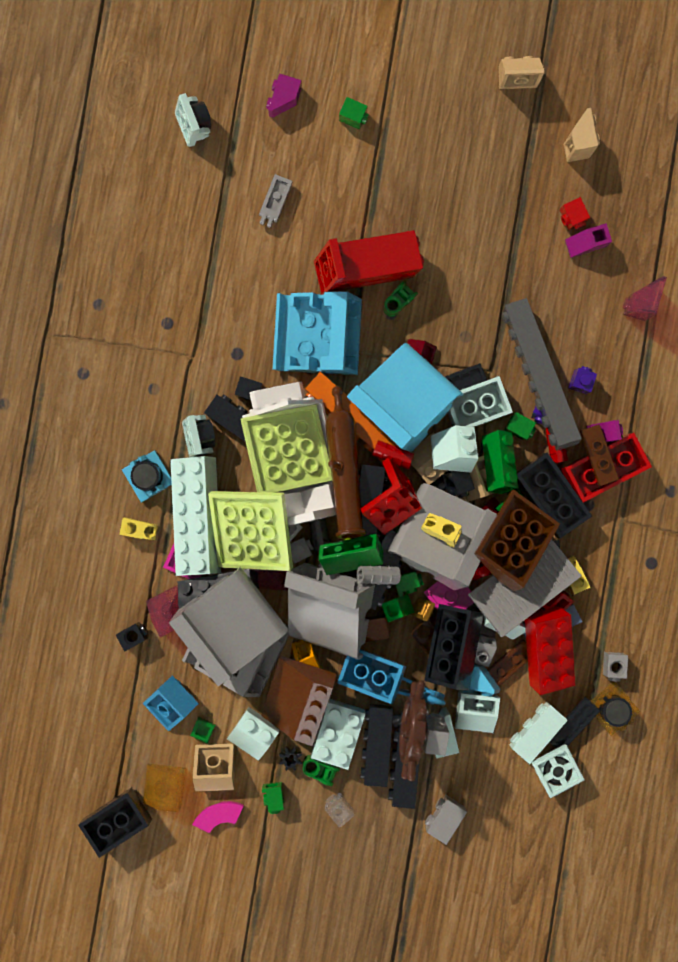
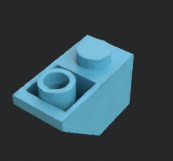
M474 664L469 691H463L469 693L480 691L481 695L492 697L493 694L500 692V688L485 666Z

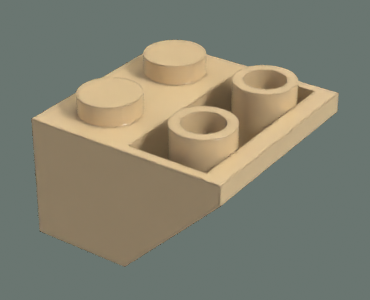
M591 108L586 109L564 142L567 162L590 158L600 144L599 134L595 131L596 117L595 114H592Z

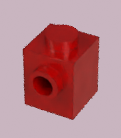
M581 197L564 204L560 208L561 221L564 226H567L568 230L573 228L579 230L585 227L586 222L590 219Z

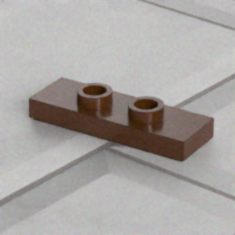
M600 424L580 430L598 485L602 486L619 480Z

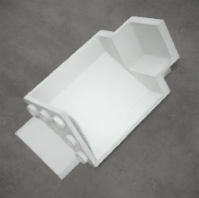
M302 382L249 392L253 409L249 410V414L243 415V418L316 404L328 453L325 428L327 417L323 400L314 399V397L306 398ZM332 481L277 492L285 494L288 526L336 515Z

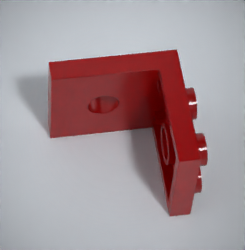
M389 458L385 459L382 463L392 487L361 508L362 514L384 535L422 509L410 479ZM392 509V511L384 513L385 510Z

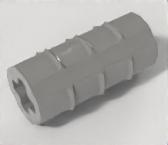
M370 565L360 566L357 570V581L359 584H398L401 578L399 567Z

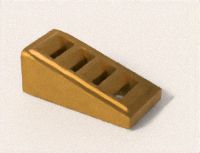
M417 598L413 606L415 613L411 615L423 621H428L435 603Z

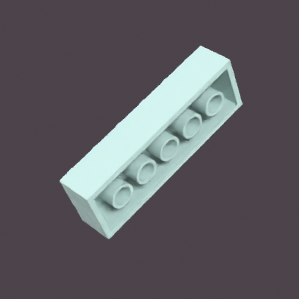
M200 456L171 459L176 576L221 573V567H218L208 496L211 491H218L216 457Z

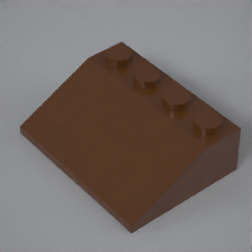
M513 489L474 554L502 584L512 591L523 589L560 523Z
M280 655L261 716L293 740L313 746L333 690L336 673Z

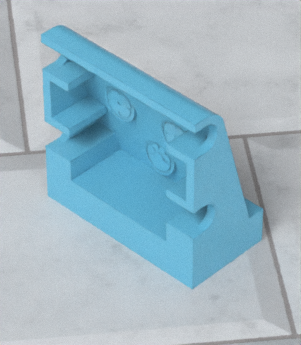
M313 292L291 293V295L277 293L273 370L358 375L362 299L349 292H324V295Z
M404 343L360 386L356 385L347 398L401 449L412 452L428 435V429L432 425L438 424L453 407V401L459 396L462 397L463 393L408 343Z

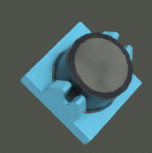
M156 450L138 457L137 460L132 461L130 465L122 469L140 502H144L172 485L171 476Z

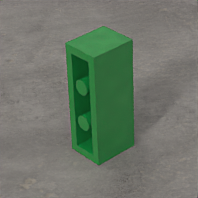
M497 430L482 436L488 492L503 494L513 489H518L512 433Z
M377 534L320 545L319 561L326 575L357 570L360 566L382 565L383 548Z

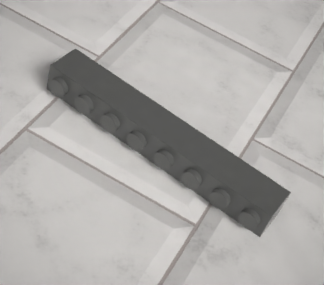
M527 298L506 304L502 318L504 323H508L510 328L508 333L511 341H515L516 355L518 358L521 357L523 362L521 364L522 371L529 378L528 386L530 392H534L536 396L535 405L537 410L542 412V423L544 428H548L550 433L548 438L551 446H555L556 451L579 444L582 438Z

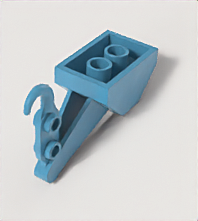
M362 649L359 651V653L363 654V658L360 660L346 656L337 682L338 684L389 704H394L397 694L410 696L409 690L399 688L402 680L410 684L413 682L403 677L406 666ZM425 687L424 690L426 692L423 695L425 702L433 705L446 704L443 701L445 694Z

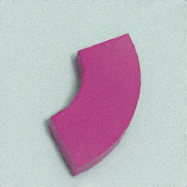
M222 801L213 804L201 811L192 825L210 833L220 823L229 822L235 824L244 805L233 801Z

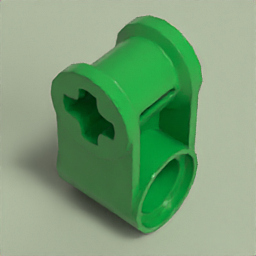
M405 280L398 285L384 303L383 311L389 317L398 315L418 295L417 292L412 291L406 285L407 282ZM395 303L397 309L390 310L387 304Z
M311 755L306 756L303 760V772L305 775L327 786H333L334 777L341 768L312 759ZM309 762H314L317 765L312 770L306 767Z

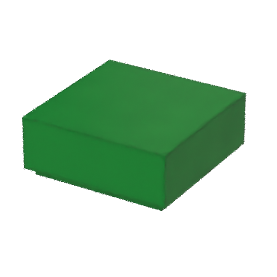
M198 717L190 736L208 743L216 724Z

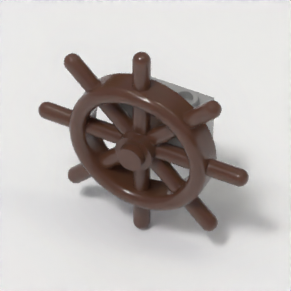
M422 680L411 683L410 696L405 702L400 726L399 754L400 760L403 763L401 777L411 782L416 778V766L420 761L423 748L426 754L445 756L449 739V730L444 717L435 713L426 715V702L423 697L425 682Z

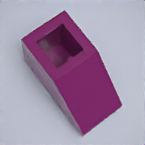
M279 73L278 80L275 79L272 85L273 96L268 98L266 105L269 117L273 118L297 105L302 89L301 80Z
M607 223L589 228L565 239L570 258L605 248L612 242Z
M619 420L598 423L601 426L606 442L622 439L623 427L622 424H619ZM593 424L586 427L589 428L598 424Z

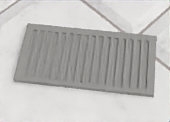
M551 539L523 589L512 591L493 575L468 595L499 633L500 637H503L582 575Z

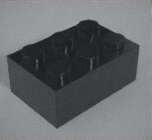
M131 787L83 818L78 826L100 858L148 827L152 817Z

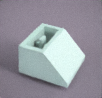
M459 690L454 728L493 733L498 719L500 697L497 694H493L490 697L481 695V692L474 691V693Z

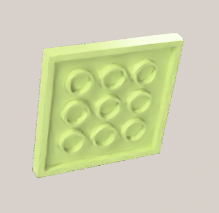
M316 404L241 419L257 492L277 493L332 481L331 469L328 465L329 457Z
M211 491L208 494L218 567L239 568L241 566L242 569L291 571L293 569L284 493Z

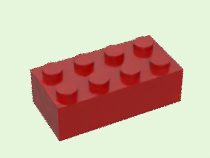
M635 433L627 434L621 437L622 439L607 445L619 480L599 486L588 455L561 468L564 477L582 502L652 467Z
M560 606L533 613L525 619L530 686L540 695L575 686L571 614Z

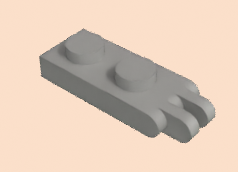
M276 174L274 175L259 216L262 217L261 225L264 226L266 219H269L268 228L272 227L273 222H278L293 181Z

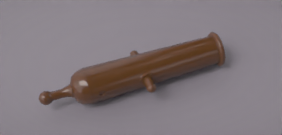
M335 386L332 389L335 408L333 412L329 413L325 422L329 453L328 465L331 469L338 532L335 535L341 539L362 537L367 533L363 529L359 478L361 472L359 471L356 422L353 415L343 408L342 388Z

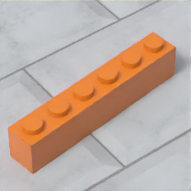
M319 372L305 388L306 396L322 399L325 413L329 415L335 408L332 389L336 385L322 372ZM343 392L341 395L344 410L349 411L355 419L357 440L360 438L365 443L363 446L370 453L374 451L378 440L400 448L347 398L348 395Z

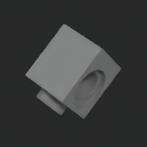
M604 652L603 675L608 677L610 681H620L621 678L627 679L628 655L620 652ZM615 662H618L619 668L613 672L611 667Z

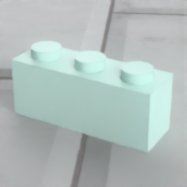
M547 701L545 704L542 703L538 706L533 718L527 719L523 724L524 728L521 732L515 733L510 740V747L529 764L568 721Z

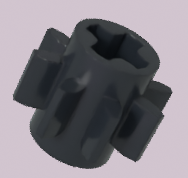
M286 746V752H280L279 754L283 758L279 764H284L286 771L288 768H293L295 771L296 764H302V760L298 759L302 752L297 753L296 746L293 749H289ZM290 755H293L294 758L291 760V762L288 761V757H290Z

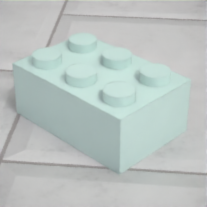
M500 376L460 390L463 396L457 397L452 403L453 407L448 411L453 426L476 427L513 413Z
M329 698L313 746L311 758L348 770L365 717V709Z

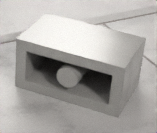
M445 795L443 799L440 798L436 803V810L433 815L430 814L427 817L425 828L428 834L447 845L465 817L467 810L465 806Z

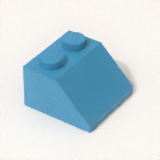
M171 676L142 704L170 731L199 703L192 694L186 691L179 680Z

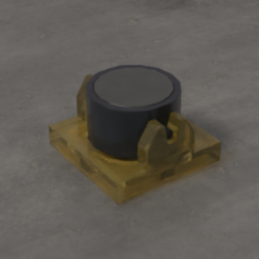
M615 681L591 700L601 710L600 714L598 713L595 718L610 736L618 730H626L627 725H632L634 723L633 718L640 713V710Z

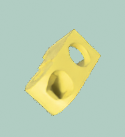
M431 513L428 514L421 527L428 535L446 542L447 545L453 548L462 533L461 525Z
M123 517L119 535L155 540L158 525Z
M572 556L568 560L582 575L569 586L571 595H575L590 588V585L578 561Z

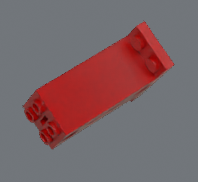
M415 230L338 243L337 238L329 239L314 260L321 295H324V292H336L413 278L424 266V259L419 251L420 241L415 234Z

